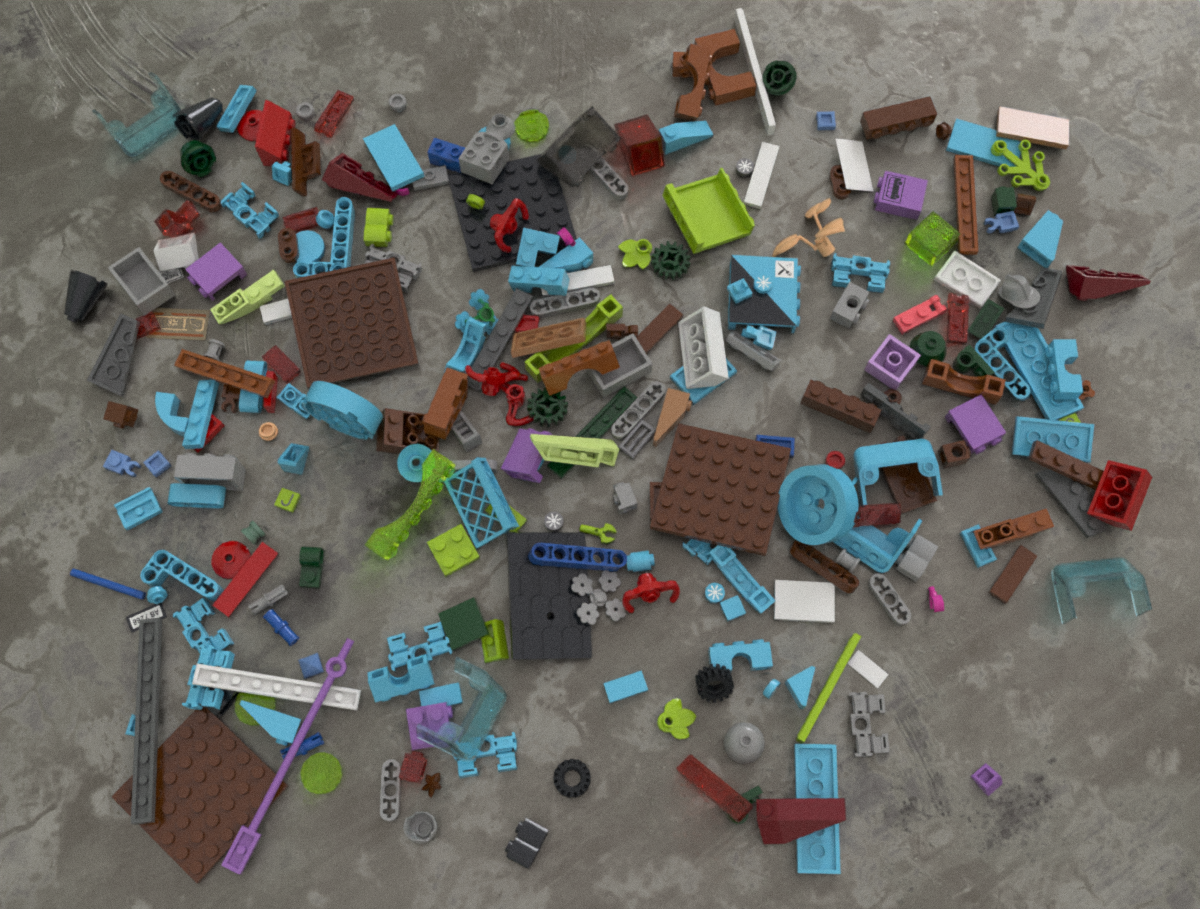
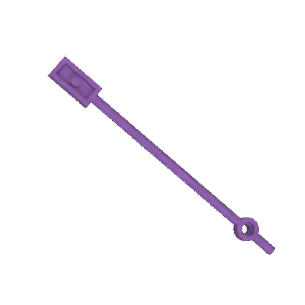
M347 638L338 656L332 657L327 661L326 672L328 676L249 828L244 825L241 826L221 866L239 875L243 873L262 834L256 831L335 678L342 677L347 671L345 659L354 643L353 640ZM336 664L340 665L339 671H334L333 669Z

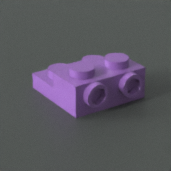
M447 702L406 709L412 750L453 743V739L456 738L455 727L451 726L450 718H453L451 705L448 706Z

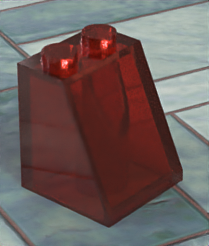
M648 114L614 124L616 140L631 176L665 166L661 135Z

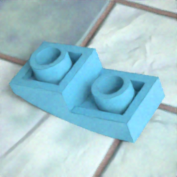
M288 383L277 396V399L306 420L310 416L302 406L306 394H302Z

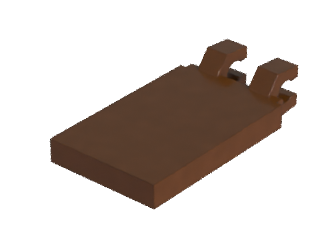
M902 435L897 437L894 442L906 441V439ZM917 463L880 467L900 515L938 501L933 494L928 477L923 476L919 472Z

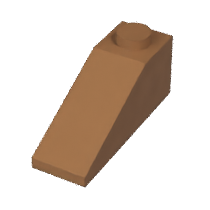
M668 388L654 435L653 446L657 447L684 418L686 411L690 412L692 401L689 400L690 393Z

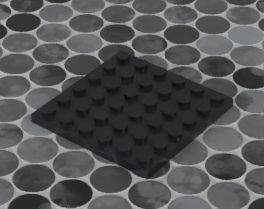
M551 151L508 161L493 184L465 173L448 176L473 272L516 262L523 228L557 235L556 233L564 227L571 234L574 241L577 239ZM469 194L477 195L485 200L482 209H476L467 204L466 200ZM518 198L526 205L529 219L524 220L520 208H518L515 215L517 229L512 234H505L502 239L503 243L512 249L510 253H507L497 246L494 239L496 231L490 227V219L493 215L503 214L511 205V202ZM559 237L556 252L567 247L561 237ZM537 252V257L546 255L545 253Z

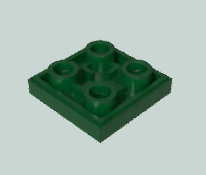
M474 597L438 613L446 637L449 638V645L452 651L490 635Z

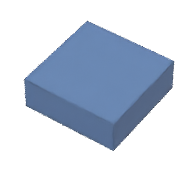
M817 112V130H835V112Z
M159 450L143 462L156 478L172 466Z

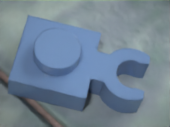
M1014 211L996 214L995 219L987 218L983 223L984 225L990 224L992 226L986 231L989 234L993 233L996 229L1000 233H1005L1019 228Z
M111 450L103 467L120 475H123L124 471H126L131 477H136L137 475L131 472L133 467L141 468V465L136 461H130L131 458L129 456Z

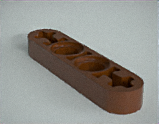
M164 171L160 175V181L166 189L209 212H217L221 209L222 204L216 194L172 171ZM171 178H172V180L175 182V184H174L173 182H171L170 180H168V181L166 182V179H171ZM181 185H188V188L186 190H179V187ZM195 193H203L202 197L198 199L194 198ZM207 199H208L210 202H212V203L216 202V204H215V205H214V204H211V205H210L209 202L207 201Z
M797 540L791 545L790 553L797 560L846 593L855 592L859 586V580L855 575L811 545ZM812 558L817 559L820 563L814 562ZM829 569L833 570L836 575L832 574Z

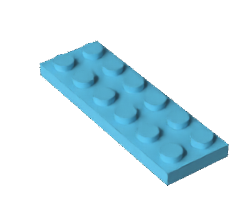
M1006 321L994 327H1002L1007 331L1008 341L1004 347L1021 377L1029 385L1030 392L1045 419L1060 420L1084 408L1079 397L1077 399H1054L1053 393L1050 391L1052 381L1051 375L1048 374L1049 358L1046 357V347L1048 344L1038 328ZM997 333L1000 340L1002 341L1005 335L1003 333Z
M794 744L795 798H838L836 745ZM839 823L796 839L797 873L841 874Z

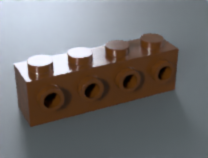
M929 96L863 112L860 123L866 139H878L884 135H894L905 130L911 131L917 127H928L934 123L937 112Z
M810 380L800 403L868 433L872 432L881 412V409L875 404L862 402L856 396H848L842 393L841 390L827 387L824 383L817 380Z

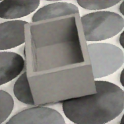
M140 247L108 267L144 316L175 296L169 284Z
M634 334L612 344L620 368L603 375L597 370L585 369L603 398L652 372V362Z
M185 453L184 455H177L174 478L181 484L220 485L226 487V490L243 491L246 469L234 455L224 454L222 457L206 453L204 456Z

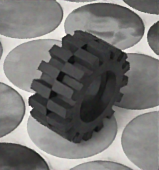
M709 664L710 668L704 666L703 671L699 670L698 675L696 674L695 681L698 695H701L703 700L706 698L707 702H710L711 699L713 703H717L716 699H719L721 702L723 697L727 699L729 694L733 693L732 675L730 670L726 669L724 665L720 668V664H716V667H713V664ZM712 681H721L718 685H708Z
M578 759L564 760L558 765L554 771L553 780L556 789L563 796L576 798L580 795L582 796L588 790L591 775L585 763ZM570 770H575L580 775V782L573 787L568 786L564 781L565 774Z

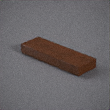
M670 303L636 337L646 354L683 318V314Z
M1020 545L988 593L1006 604L1032 566L1037 555Z

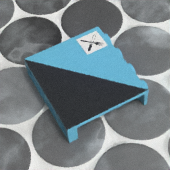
M731 255L729 285L744 278L753 294L752 297L735 304L729 294L728 330H735L736 324L791 327V333L795 332L796 327H799L800 316H797V310L800 309V299H797V293H800V282H797V276L800 277L801 266H798V258ZM760 274H766L772 278L773 285L768 293L761 294L754 289V280Z

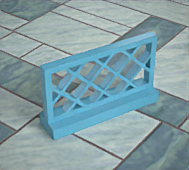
M479 457L443 480L476 549L519 527L486 458ZM472 468L476 473L474 481L466 479L468 471ZM455 478L460 479L459 490L454 489L450 481ZM465 482L473 484L471 494L463 492ZM477 485L484 489L483 498L475 496ZM462 495L470 497L467 507L462 506L460 502ZM474 499L482 501L479 511L471 509ZM485 503L491 504L493 508L491 515L483 513ZM470 512L478 514L476 524L470 523L468 519ZM482 516L490 518L488 528L479 526ZM494 520L500 522L502 530L498 532L491 530ZM478 529L486 531L485 539L481 542L477 538Z

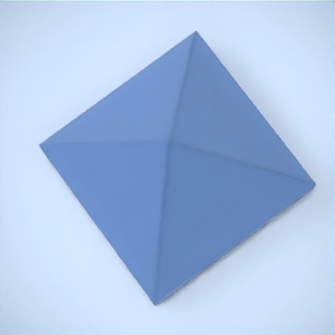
M318 653L299 660L304 679L324 672Z

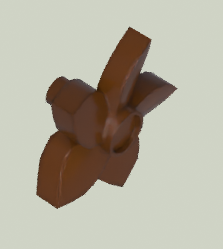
M438 772L433 776L426 774L425 780L427 784L421 789L428 791V795L431 798L435 789L440 790L442 788L441 784L438 783L440 781V773Z

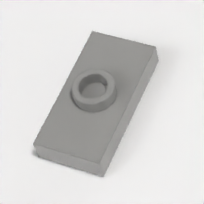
M446 165L422 170L425 177L414 181L413 187L414 191L449 184Z

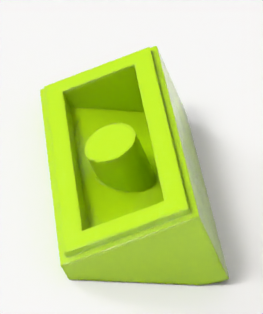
M493 619L485 622L490 634L481 638L485 663L509 659L503 620Z

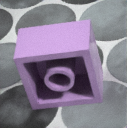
M889 334L868 361L864 371L889 388L897 390L916 365L921 355Z

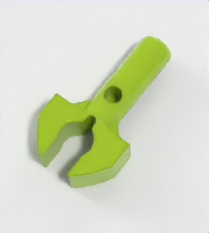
M605 523V526L602 528L583 524L579 527L580 532L599 536L601 544L607 545L615 541V538L605 536L607 532L616 534V530L611 524Z

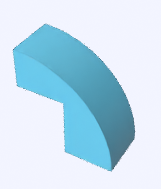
M156 392L155 406L158 415L173 432L184 437L189 418L177 416L180 400L175 394Z

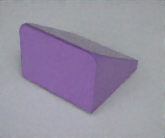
M986 763L971 776L987 796L992 794L1003 783L1001 776Z

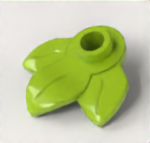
M629 239L618 246L625 253L622 262L624 267H634L638 264L641 269H644L650 264L652 244L648 240L640 239L635 241Z
M672 699L665 705L664 712L659 715L657 725L661 731L671 733L676 739H686L689 737L686 727L695 721L696 715L689 709H682L681 699ZM665 719H669L671 724L667 725Z

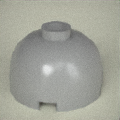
M741 722L734 724L724 736L725 753L738 764L753 763L764 751L765 740L763 734L758 727L751 723Z

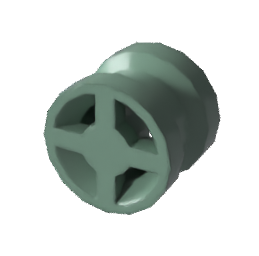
M253 520L247 528L241 530L253 544L257 543L259 537L266 535Z

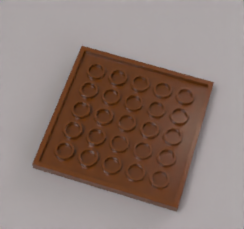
M395 258L284 281L308 389H310L314 381L334 384L419 365Z
M678 423L650 529L766 556L780 497L779 490L784 481L791 448Z
M202 706L201 710L196 709L157 749L155 823L138 824L196 883H200L228 853L241 826L244 825L249 828L276 776V773L205 706ZM133 775L112 795V798L130 816ZM283 780L270 806L289 787V785Z

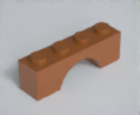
M690 44L687 47L683 66L691 72L694 85L691 93L681 95L677 99L674 117L694 122L701 116V100L704 99L706 93L704 83H707L709 77L707 67L710 66L712 61V55H710L711 48Z
M608 340L588 349H583L573 355L563 357L555 362L548 363L540 367L539 371L550 396L567 389L569 379L580 370L594 369L603 375L620 368L611 342Z
M931 359L925 369L922 384L969 398H975L982 394L987 403L996 405L1003 395L1006 380L991 375L979 377L963 375L954 371L950 364Z

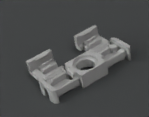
M371 244L369 247L370 251H367L365 254L366 261L364 264L389 258L397 259L399 262L396 266L403 292L407 293L412 279L416 280L422 271L421 263L419 265L407 261L403 255L390 250L386 253L376 249L374 244Z
M851 692L849 694V697H852L853 714L850 715L852 736H856L857 753H854V756L857 758L871 757L873 753H870V751H874V753H889L888 733L882 734L879 737H875V734L868 736L871 735L870 714H873V711H880L882 714L886 713L884 694L868 695L867 692ZM857 719L866 721L867 727L864 730H858L855 727Z

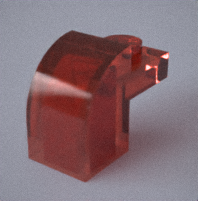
M186 200L176 212L165 209L154 222L163 235L178 237L190 232L193 229L191 224L201 214L192 201Z

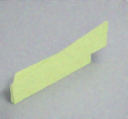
M530 434L532 443L545 461L599 467L600 463L614 466L619 452V448L611 439Z

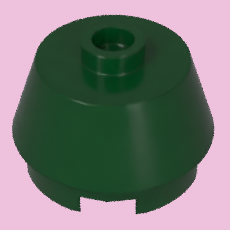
M778 60L768 64L762 75L766 91L773 95L788 93L794 87L797 79L796 70L793 65L787 61Z
M192 140L185 143L180 150L181 166L187 173L201 177L212 171L211 167L216 162V156L210 145Z
M935 331L920 333L910 342V348L921 355L917 363L925 366V368L931 359L942 362L946 357L947 348L945 340Z

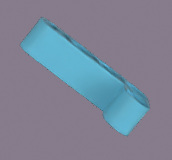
M996 327L976 343L975 351L995 372L994 375L1003 379L1007 373L1014 374L1013 381H1005V387L1015 399L1025 401L1030 397V387L998 351L1007 343L1008 334L1004 328ZM996 333H1003L1005 337L1002 341L994 340V335ZM988 345L990 349L987 353L983 354L979 352L980 346ZM994 359H1000L1002 364L1000 367L995 368L991 366V362ZM1017 382L1021 389L1026 388L1024 396L1022 394L1017 395L1018 389L1014 386Z
M159 550L154 553L140 574L141 580L150 587L161 586L170 575L210 601H216L223 592V588L214 580L166 550ZM168 557L167 562L161 564L162 559ZM180 567H184L183 572L181 574H177V570ZM156 573L155 578L152 581H149V577L152 574ZM200 577L197 584H192L194 578ZM206 586H209L210 588L214 589V592H209L207 589H205Z

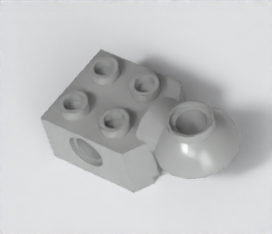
M501 113L496 114L488 122L486 132L475 133L458 158L462 173L490 184L494 183L510 159L508 145L504 140L514 134L515 124L509 117Z

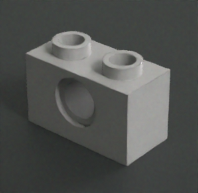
M849 282L836 304L830 319L849 329L853 323L857 324L861 316L859 311L861 308L865 310L869 299H867L869 291ZM848 304L853 305L855 308H850Z

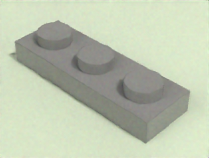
M736 330L731 332L725 340L732 348L742 351L747 358L757 361L766 370L773 371L781 361L762 347L753 344L748 338L741 336Z

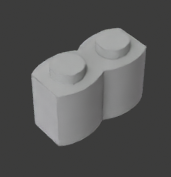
M918 534L915 538H911L906 545V548H908L906 553H901L895 562L898 564L896 570L915 582L919 580L938 549L937 545Z

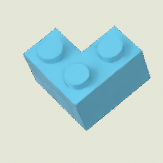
M523 228L515 266L534 267L537 252L556 255L560 236Z

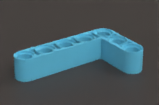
M341 197L336 202L331 261L298 262L293 267L296 278L351 267L355 209L349 198Z

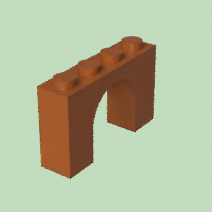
M735 29L695 39V45L711 48L710 55H712V61L710 66L707 67L709 77L704 85L708 86L710 100L713 99L715 106L755 96L756 83L751 71L734 76H724L715 71L712 66L713 62L717 59L739 52L740 42Z

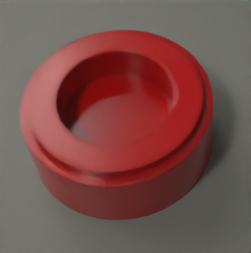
M832 451L827 455L825 464L836 469H842L845 464V457L839 451Z

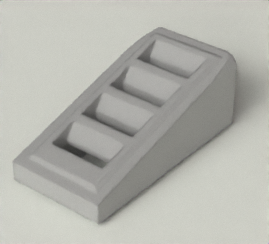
M460 411L455 423L461 419L463 421L455 426L453 425L451 430L465 451L468 452L480 445L482 440L464 413Z

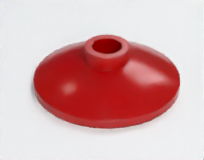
M250 110L244 113L237 125L238 133L242 138L248 141H256L263 111Z
M238 541L222 543L212 555V568L218 576L224 579H233L251 557L248 548ZM232 555V560L226 561V558Z

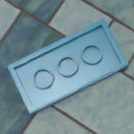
M956 118L946 151L959 155H973V159L995 166L1007 164L1009 167H1017L1003 155H993L991 153V146L995 141L1003 140L1006 142L1007 149L1019 158L1021 152L1018 149V145L1021 141L998 137L994 129Z
M395 124L363 138L365 145L392 191L425 177Z
M1016 416L1012 455L1029 456L1033 442L1038 440L1083 462H1091L1095 424Z

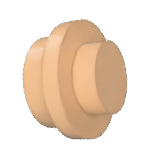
M266 422L259 428V436L265 441H271L278 435V428L274 423Z

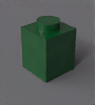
M1002 186L995 188L991 196L994 216L1000 213L1015 211L1017 204L1014 187L1007 188Z

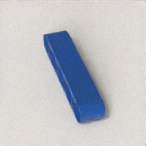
M537 543L528 554L531 563L545 566L615 572L619 571L627 563V555L623 551L605 548ZM540 550L543 553V557H537L534 551ZM554 552H560L563 559H557L554 556ZM574 554H579L582 557V561L575 560ZM593 555L599 556L601 563L595 562ZM617 557L620 560V565L615 564L612 558Z

